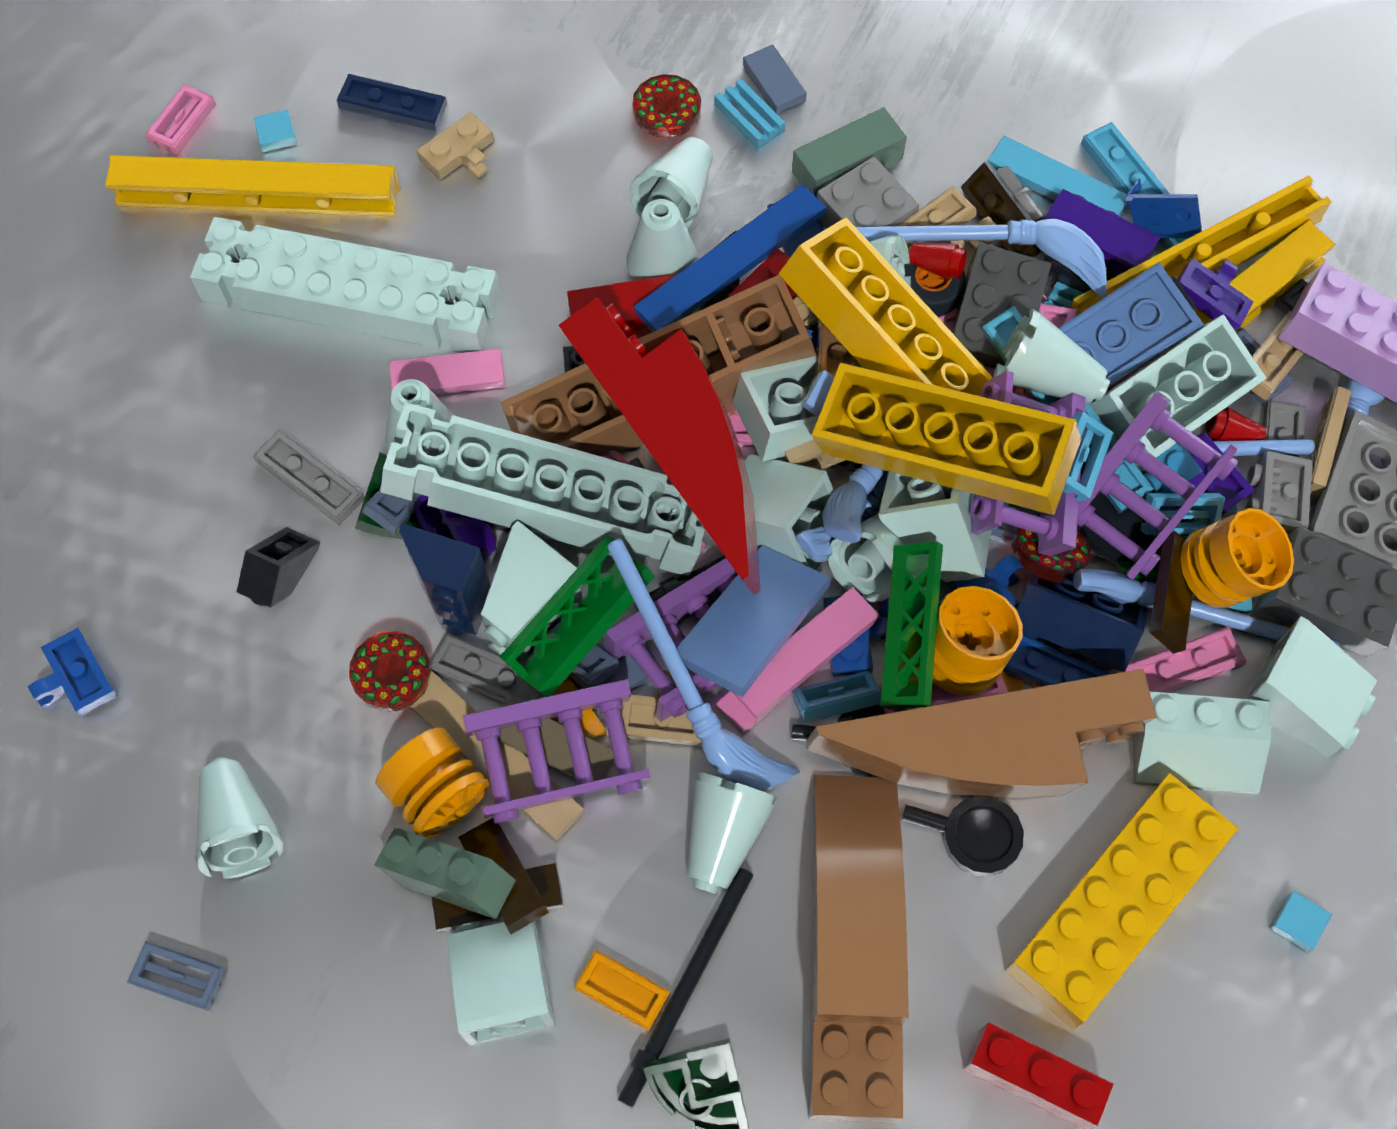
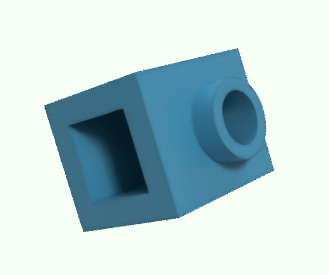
M1178 443L1156 457L1187 481L1202 472V469L1189 452ZM1142 467L1138 468L1154 488L1151 493L1174 492Z

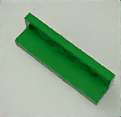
M609 535L604 537L499 656L528 686L544 697H549L556 691L634 601L616 563L608 572L601 573V563L610 553L608 544L615 540ZM632 559L645 586H647L655 576L646 566ZM588 584L587 596L582 602L574 603V595L581 585ZM562 614L560 627L554 633L547 634L548 622L555 615ZM535 645L534 656L522 667L516 661L517 657L527 646Z
M938 541L894 545L880 706L894 712L931 706L943 544Z

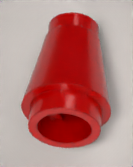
M914 242L909 255L910 264L916 265L948 281L951 278L960 279L966 263L967 250L959 248V244Z
M1226 407L1206 421L1204 429L1205 433L1212 438V441L1264 440L1266 436L1265 426L1259 425V423L1229 407Z

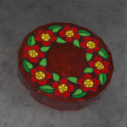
M662 74L650 77L639 85L633 95V115L636 123L641 128L643 126L649 130V134L656 137L673 138L684 135L690 131V127L695 122H698L701 114V97L698 89L689 80L678 75Z
M1017 527L1012 537L1011 547L1014 554L1017 551L1021 557L1020 564L1038 578L1061 583L1065 579L1070 578L1073 581L1075 572L1080 569H1086L1090 563L1091 549L1087 540L1078 530L1076 548L1053 556L1038 553V533Z
M399 631L381 632L367 638L355 650L350 661L349 679L354 692L368 707L374 709L400 711L407 708L425 694L429 685L431 663L424 646L413 636Z

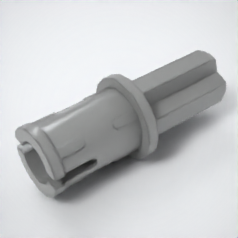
M1005 166L997 169L996 171L1033 221L1043 220L1045 215L1042 214L1031 198L1032 191L1029 188H1024L1010 167Z

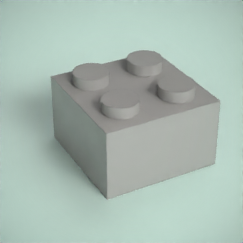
M875 156L817 191V199L826 206V215L820 218L825 229L845 217L855 227L897 226L919 209V204Z

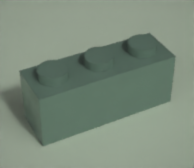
M885 107L795 149L793 151L792 173L800 184L808 190L811 188L814 196L817 198V191L874 156L886 168L895 166L903 159L907 136Z
M394 827L374 864L403 887L493 919L497 918L516 881L490 858Z

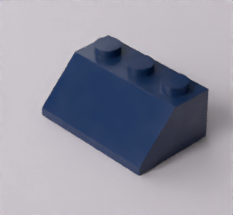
M402 523L399 532L416 575L439 624H441L445 631L454 635L462 636L465 632L476 636L483 620L481 612L491 587L480 548Z
M1036 561L1017 608L1018 615L1023 624L1022 634L1033 639L1043 638L1050 641L1064 653L1071 655L1078 653L1092 659L1095 665L1109 671L1116 669L1125 672L1144 633L1148 609L1138 605L1136 602L1121 604L1099 592L1077 590L1073 586V575L1075 573L1068 570L1058 571L1051 567L1048 568L1040 564L1039 561Z

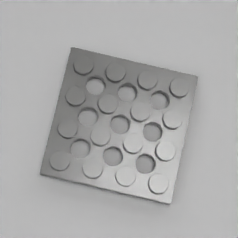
M1355 410L1348 416L1335 452L1327 486L1321 492L1308 530L1397 569V550L1393 551L1387 548L1383 542V534H1388L1394 538L1397 545V513L1394 509V502H1397V429ZM1369 453L1380 457L1383 469L1375 467L1370 462ZM1358 485H1363L1370 490L1372 501L1361 497L1358 492ZM1347 517H1352L1359 522L1361 534L1353 532L1348 527Z

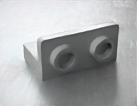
M1266 451L1256 463L1251 464L1248 470L1246 480L1255 491L1250 494L1245 509L1263 510L1273 516L1285 529L1286 533H1291L1299 527L1308 530L1313 460Z

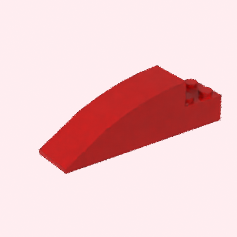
M598 297L594 298L558 326L742 581L755 595L761 588L754 498L744 457L733 425L714 383L682 329L648 353L636 335L626 325V322L614 305L611 304L605 308Z

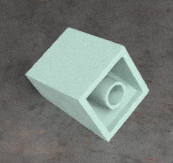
M749 454L745 460V465L754 498L758 550L764 545L817 570L822 562L811 560L797 542L796 536L800 532L824 526L823 510L827 500L834 492L826 471L775 459L762 462L759 456Z
M889 471L878 514L881 522L905 544L933 541L943 544L941 579L945 582L984 577L992 529L979 535L971 533L972 517L970 509L974 500V494Z
M519 521L511 528L481 612L486 628L484 634L490 640L488 646L492 652L499 655L515 640L577 569V567ZM581 586L575 592L574 603H579L583 599ZM562 614L555 615L548 622L547 632L561 621ZM534 645L527 646L517 657L516 661L522 664L534 652Z
M1301 616L1274 645L1246 699L1269 701L1271 726L1330 758L1341 748L1347 751L1355 741L1359 729L1354 727L1359 716L1365 717L1374 704L1376 696L1372 695L1371 692L1377 679L1309 620Z
M499 917V923L483 927L481 922L467 923L456 928L457 933L446 935L458 1032L469 1045L555 1025L535 922L510 934L504 921Z

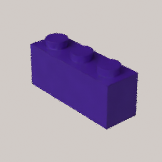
M1062 189L1043 219L1062 220L1083 230L1100 247L1104 253V259L1117 276L1152 258L1161 238L1151 233L1147 228L1137 226L1119 217L1113 211L1105 210L1087 201L1084 197L1073 194L1065 189Z

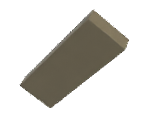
M507 698L503 707L518 703ZM550 718L541 720L542 727L539 728L547 765L576 779L564 725ZM517 726L501 729L502 736L498 737V741L527 755L523 732H518ZM584 736L593 780L605 779L614 761L613 751L611 748Z

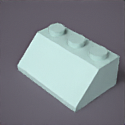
M1150 691L1157 718L1143 725V732L1133 735L1134 784L1158 786L1171 773L1189 789L1246 794L1260 793L1271 743L1269 701Z

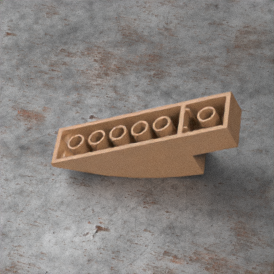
M780 275L639 338V341L649 353L682 329L714 383L727 413H730V416L734 415L736 411L733 399L740 373L817 356L805 325ZM586 363L501 402L511 432L597 456L609 455V451L612 450L621 452L644 446L641 439Z
M1144 669L816 726L805 743L809 751L896 784L940 793L974 797L979 795L995 798H1036L1066 795L1088 783L1080 749L1092 746L1091 742L1104 738L1107 744L1131 739L1130 735L1143 732V725L1157 717Z
M814 775L809 1120L898 1123L903 1119L902 1025L909 1018L905 884L897 784L881 777Z

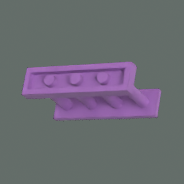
M1006 371L985 382L980 397L1071 419L1074 415L1082 411L1085 412L1086 397L1074 393L1049 405L1012 393L1014 373ZM1081 470L1078 475L1077 482H1080ZM1063 491L1055 514L1051 515L1041 512L1040 517L1005 507L1002 501L974 494V500L970 509L972 517L971 533L979 535L1005 523L1038 533V553L1053 556L1076 548L1079 501L1074 499L1075 493L1067 494Z
M1159 391L1152 396L1105 456L1090 499L1079 502L1077 525L1080 527L1083 525L1087 526L1135 563L1127 573V576L1132 580L1139 572L1146 576L1161 558L1155 553L1212 481L1216 477L1224 481L1238 463L1233 458L1237 448L1232 444L1222 455L1170 417L1171 412L1166 409L1171 400ZM1149 428L1155 432L1161 430L1211 467L1197 487L1144 449L1146 445L1140 440ZM1124 460L1129 464H1132L1134 461L1185 499V502L1171 519L1119 481L1121 477L1115 472ZM1099 492L1105 496L1109 493L1160 531L1146 550L1094 512L1096 508L1091 505V502Z
M727 558L654 601L676 648L686 638L676 626L678 622L688 615L697 616L701 620L710 609V602L719 597L738 575ZM638 611L605 633L604 650L617 659L624 655L626 657L631 656L662 695L658 699L656 717L660 722L670 716L674 718L686 713L688 708L678 688L644 647L645 642L650 640L652 636ZM693 672L695 676L692 677V680L700 696L718 686V684Z
M628 679L464 715L463 719L467 737L476 735L477 741L482 742L495 803L494 805L483 807L484 818L493 817L495 824L520 818L518 811L613 788H617L618 795L643 789L641 782L647 781L650 778L649 769L634 772L620 709L624 708L623 702L629 701L631 697ZM598 708L599 713L604 714L618 776L598 781L593 780L580 718H583L582 711ZM558 717L559 723L564 724L577 785L553 791L539 728L542 727L541 720ZM517 726L518 732H523L536 795L511 801L498 737L502 736L501 729Z

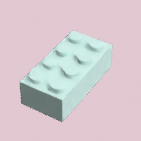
M1223 314L1206 323L1201 329L1153 359L1107 391L1099 401L1094 400L1090 403V406L1106 427L1113 431V436L1118 441L1152 396L1159 391L1171 400L1166 407L1171 412L1170 417L1190 432H1193L1267 378ZM1151 428L1140 440L1146 445L1144 449L1154 457H1158L1177 443L1161 430L1155 432Z
M817 356L740 373L733 403L762 462L784 457V451L814 440L812 433L819 417L801 406L816 379Z

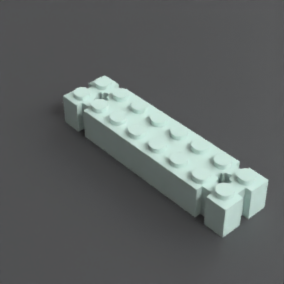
M213 217L204 240L209 253H199L190 275V279L203 302L229 307L232 299L239 300L244 310L440 348L441 341L443 340L451 342L453 351L461 353L484 350L490 332L487 318L494 319L501 297L497 272L494 270L467 266L466 272L462 273L455 271L453 262L261 225H255L254 230L250 232L245 231L240 221Z
M404 402L396 427L395 441L391 442L383 467L381 493L412 501L414 493L429 496L427 504L429 506L512 528L519 521L535 535L589 550H594L604 537L609 535L615 540H623L631 558L637 562L644 564L647 556L659 559V569L689 577L700 554L705 528H702L703 525L675 486L666 484L667 475L454 415L451 416L450 423L435 419L436 410Z

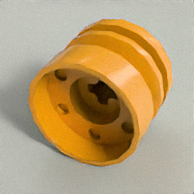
M1247 508L1191 533L1184 541L1180 555L1182 573L1191 591L1200 601L1207 605L1224 609L1285 585L1292 575L1294 565L1292 544L1285 529L1273 516L1263 510Z
M977 586L958 588L946 595L938 609L932 680L935 685L952 694L971 696L982 694L995 684L1022 640L1023 624L1017 610L1005 597L991 589Z
M436 727L411 739L384 764L377 774L375 781L377 787L394 807L405 806L402 816L408 825L413 824L412 829L414 832L429 839L441 835L467 816L487 793L490 785L482 772H476L477 768L471 760L460 761L463 752L444 728Z

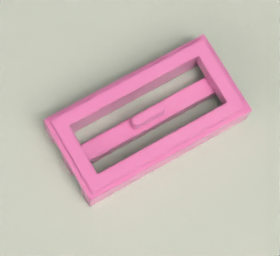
M184 84L145 134L148 142L154 145L157 142L160 148L165 150L170 148L172 153L178 155L215 107L214 98ZM191 97H193L192 100L188 103V105H187V106L185 107V109L183 110L182 108L184 107V105L188 102V100H189ZM175 120V122L172 124V126L169 128L166 134L162 135L168 128V126L171 124V122Z

